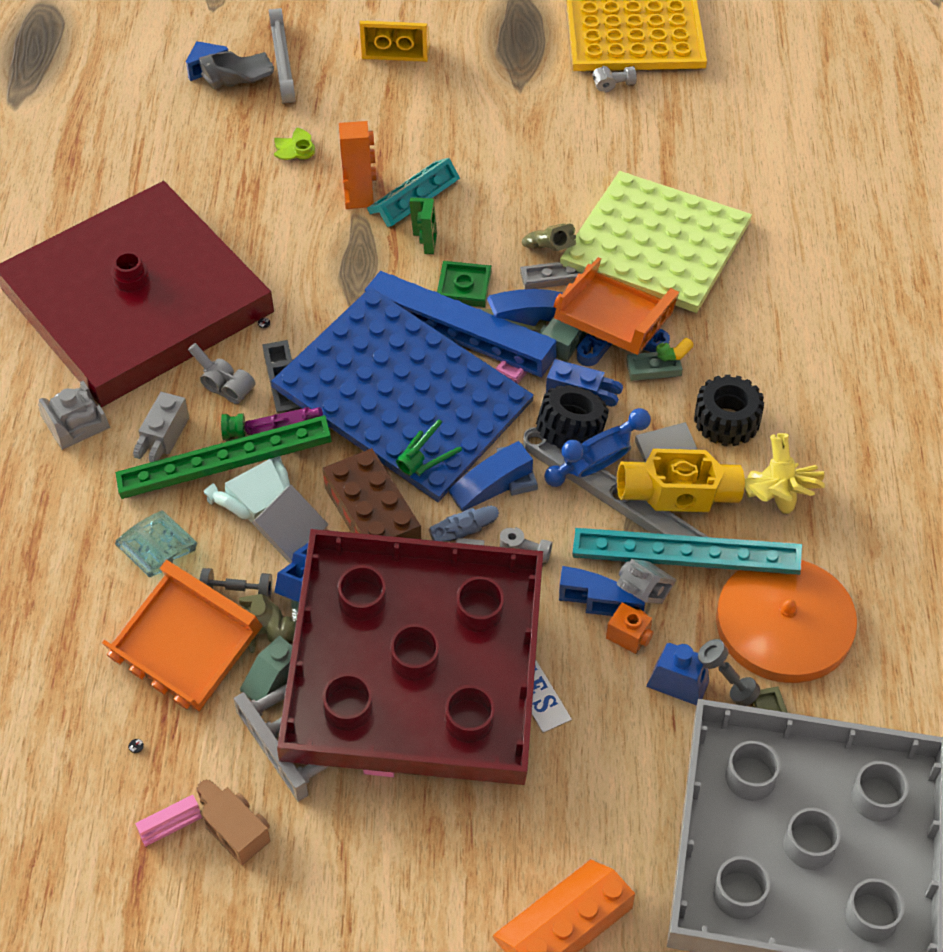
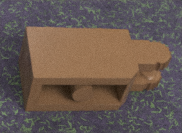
M211 780L200 781L197 793L199 794L200 803L204 805L202 816L206 823V829L241 866L244 865L271 842L268 832L270 828L269 823L260 813L254 815L249 809L248 801L242 794L237 793L235 795L228 787L222 791Z

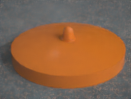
M801 560L800 575L745 570L735 572L721 591L716 612V625L721 641L728 647L729 654L741 666L769 680L784 683H801L829 674L845 660L856 635L857 614L849 593L833 575L817 565Z

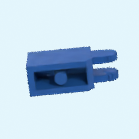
M554 359L546 379V393H548L549 389L560 385L578 386L593 392L594 395H598L606 405L615 407L619 400L617 394L622 392L623 385L617 380L614 381L604 377L605 372Z

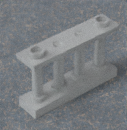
M287 684L258 701L254 699L250 701L244 692L233 698L237 714L299 802L308 796L306 784L309 783V778L329 766L309 764L304 768L301 766L296 768L293 763L279 762L278 741L276 738L280 731L281 718L273 723L270 721L265 723L261 716L264 710L285 699Z

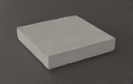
M292 485L287 486L252 522L259 532L289 563L292 562L293 553L309 542L310 529L324 530L329 525Z

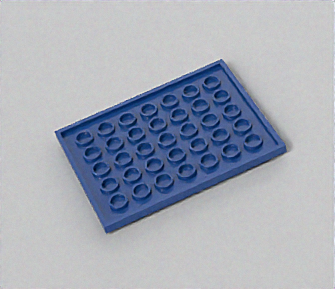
M372 287L363 293L271 381L272 388L302 409L306 407L310 409L320 407L323 411V416H326L328 427L363 451L372 448L383 465L436 502H439L448 493L449 489L462 478L528 407L534 398V394ZM440 419L442 424L420 448L425 457L423 465L457 447H461L462 451L427 469L420 476L416 473L412 476L406 475L399 469L396 460L419 431H423V437L431 426Z

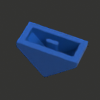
M196 41L186 59L189 80L193 81L202 77L200 57L228 51V48L226 46Z

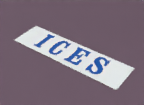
M535 660L532 715L544 733L572 719Z

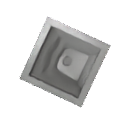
M84 381L80 382V388L64 389L51 398L50 401L46 398L39 399L40 415L62 450L110 428L105 413L100 405L97 406L90 390Z

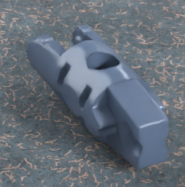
M490 505L477 510L471 508L462 513L454 514L430 527V536L433 541L448 542L480 532L482 530L481 527L487 526L489 523L491 524L499 517V510L497 507Z

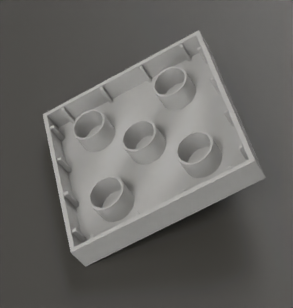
M698 699L693 723L667 948L690 952H943V737Z

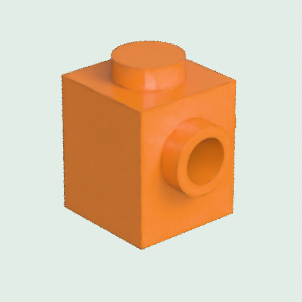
M621 603L607 624L606 639L637 654L641 646L646 647L653 636L654 631L651 630L652 618L640 609H634Z

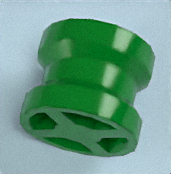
M239 413L237 416L222 414L221 433L223 441L234 437L238 439L245 437L244 413Z

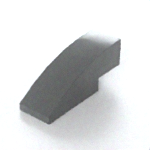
M288 340L262 344L270 386L271 381L293 361ZM271 387L277 414L302 409Z

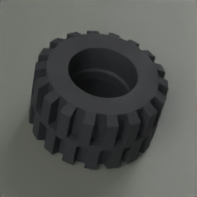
M725 375L722 378L716 376L713 381L707 380L705 386H701L699 389L694 421L697 423L696 428L698 431H703L702 436L705 438L710 437L711 442H721L724 446H728V443L736 446L739 445V442L746 443L749 441V438H754L757 431H759L764 409V397L762 393H759L757 385L752 386V381L748 379L742 380V377L737 375L736 377ZM723 408L732 409L737 412H728L723 410Z
M560 385L549 389L548 393H545L537 418L536 428L543 439H547L548 443L562 449L564 443L569 440H577L582 444L603 432L609 411L606 408V403L601 401V398L598 395H594L593 392L578 386Z

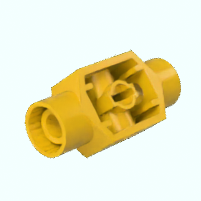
M652 449L646 462L621 461L617 472V493L619 499L647 501L655 511L710 512L714 502L740 503L745 488L744 471L741 465L719 464L706 450Z

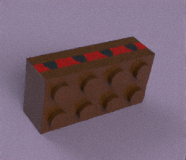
M372 448L323 467L325 489L351 533L421 539L420 523Z

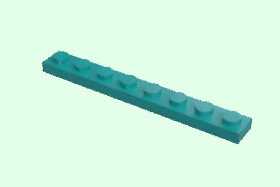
M575 528L572 554L573 558L630 562L631 559L649 561L652 564L800 575L802 544Z

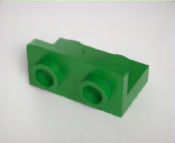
M410 198L413 235L419 236V243L424 245V254H434L438 234L434 198Z

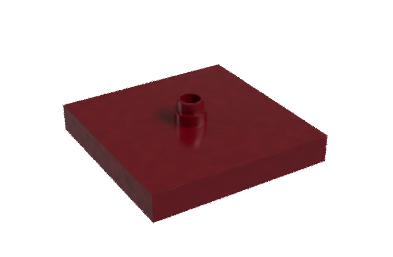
M165 181L0 263V288L77 380L85 382L93 399L101 408L194 357L188 350L193 344L196 343L202 351H205L274 312L271 290Z
M310 529L277 745L279 762L525 785L528 771L543 551Z

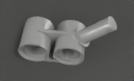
M196 343L189 347V352L204 368L200 381L207 390L225 397L234 404H239L255 386V380L248 372L238 369L234 373L232 366L223 359H216L212 362Z

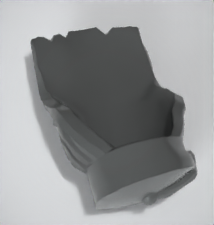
M225 51L199 58L202 69L201 75L214 89H218L223 85L232 87L239 83H255L269 77L274 72L273 63L270 62L265 52L248 57H239L231 51Z

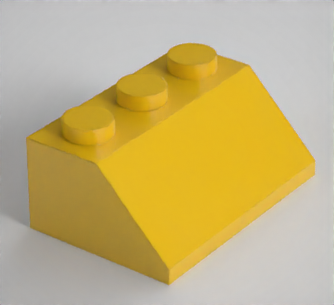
M360 21L362 59L428 62L430 34L427 23Z

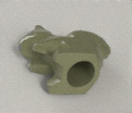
M562 223L549 226L545 230L531 232L522 239V245L527 248L547 247L554 251L576 245V240H574L576 235H573L575 227L570 223Z
M257 594L239 598V604L243 606L242 608L255 615L263 626L256 636L266 633L268 640L272 643L280 635L289 644L293 643L296 621H293L288 616L283 617L279 607L272 603L269 597ZM256 636L247 647L251 653L255 652Z

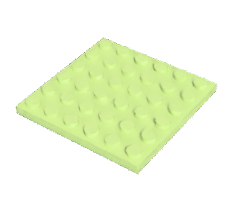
M619 171L576 234V239H574L576 240V245L566 249L560 258V263L563 264V267L569 266L575 268L577 272L583 273L588 264H592L598 257L602 258L597 273L660 299L672 288L680 292L675 306L697 313L750 224L752 214Z

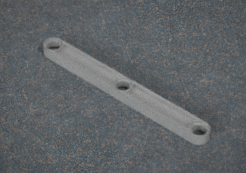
M536 427L525 431L523 446L528 453L548 466H561L565 463L562 449L547 442V439H543ZM531 437H538L542 442L540 444H531L528 440ZM605 469L583 478L570 473L566 475V478L650 533L708 537L670 511H655L647 501L615 499L613 494L617 492V477Z

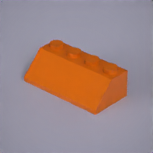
M590 859L493 934V938L504 952H579L633 909L635 892L614 869Z

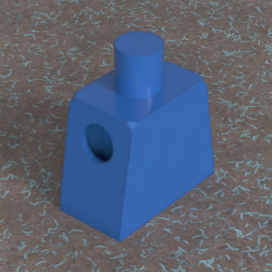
M667 643L655 664L646 687L697 706L698 699H703L708 687L709 671L698 660V653L694 652L689 645Z

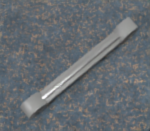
M282 8L269 9L282 104L296 102Z

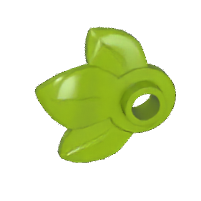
M301 128L294 130L292 138H274L277 149L274 156L279 159L291 160L298 158L304 160L315 154V146L311 142V135Z

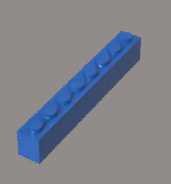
M380 271L365 288L366 292L372 287L453 342L496 360L505 361L506 364L521 368L542 378L554 359H556L555 339L532 331L527 327L495 317L481 309L428 290L395 275Z

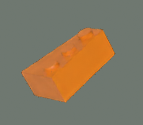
M368 121L339 123L345 208H367L374 203L372 181H377L376 166L371 167V163H375V150L370 149V145H374L373 131H368Z

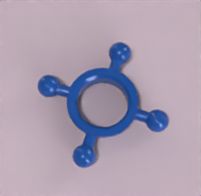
M637 408L630 413L629 420L621 426L603 431L582 444L577 440L565 442L562 447V456L565 463L561 466L553 465L547 468L544 474L546 483L552 487H558L565 482L566 475L569 473L583 478L618 461L631 450V432L633 430H644L650 425L651 416L649 412L645 409Z

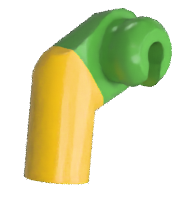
M684 338L673 348H670L668 343L664 344L662 342L656 347L657 356L662 361L681 360L693 348L694 344L689 338Z

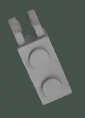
M160 392L138 431L140 438L133 450L134 458L141 459L147 449L151 450L148 457L149 462L158 461L163 453L170 454L189 420L184 397Z
M631 559L630 562L628 561L622 566L619 572L620 579L616 584L624 591L633 594L646 603L662 604L675 584L676 579L649 561Z

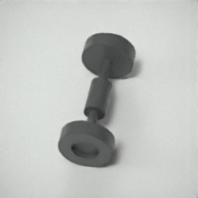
M203 568L199 580L212 589L213 586L225 587V590L234 591L255 589L258 590V594L271 597L272 574L262 573L259 584L247 583V580L226 578L225 581L214 580L212 568Z
M713 639L705 643L698 652V660L708 669L719 666V671L730 684H734L730 690V697L736 705L747 706L753 703L760 694V686L751 677L740 679V676L728 662H724L729 650L723 641Z

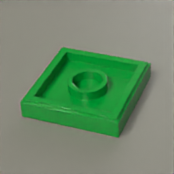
M443 261L437 292L469 306L485 307L492 265Z

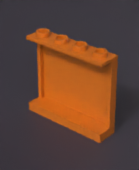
M598 257L592 264L586 266L582 274L579 273L573 284L569 283L563 294H558L554 302V308H556L554 319L638 355L671 316L680 292L670 288L660 299L597 273L602 259Z
M166 559L159 568L164 577L113 643L110 644L103 640L102 644L109 650L107 656L119 665L123 661L130 665L128 670L141 680L145 676L151 679L152 683L150 685L160 693L165 695L169 691L175 695L173 700L187 710L191 706L200 711L263 626L255 615Z

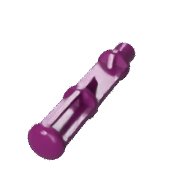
M306 407L248 420L245 422V431L249 436L323 416V411L320 407L314 409Z

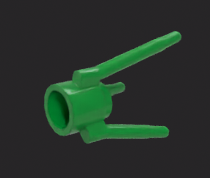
M440 419L431 426L423 437V431H419L396 460L397 466L406 475L412 476L416 473L420 476L427 469L462 451L461 447H457L423 465L425 457L420 448L442 424Z

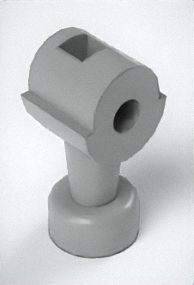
M602 66L595 69L592 73L597 89L605 91V93L611 91L616 83L625 81L626 85H635L637 81L634 66L626 67L624 72H611L608 67Z
M517 527L515 529L506 528L500 533V547L543 551V562L548 563L552 550V541L541 540L540 544L524 539L523 531Z

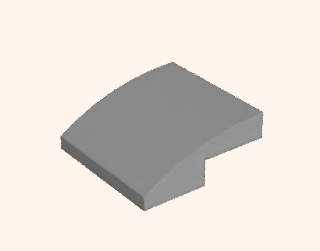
M686 422L639 434L635 437V443L644 462L647 461L652 449L697 450Z

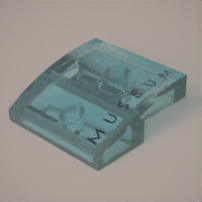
M162 510L131 527L116 540L115 545L150 578L162 573L159 568L166 559L173 563V560L195 551L197 542Z

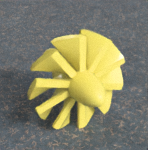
M778 433V438H776L775 434L770 436L773 452L770 466L763 472L751 471L748 477L745 478L744 489L749 498L757 496L762 501H769L774 498L779 510L783 514H789L795 508L797 493L809 496L815 495L814 491L808 489L825 488V483L822 482L825 476L824 471H815L818 469L816 465L795 469L799 464L795 463L793 458L790 457L789 435Z

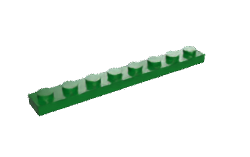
M326 416L316 417L117 471L115 474L118 493L121 499L330 443L332 438Z

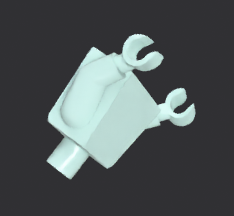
M279 456L268 459L225 483V492H218L216 485L212 483L204 490V494L207 496L209 504L216 503L225 507L239 518L248 519L252 523L290 485L288 472Z

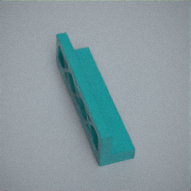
M450 158L434 161L367 207V210L370 214L380 213L386 226H393L410 214V198H433L459 180L460 177Z

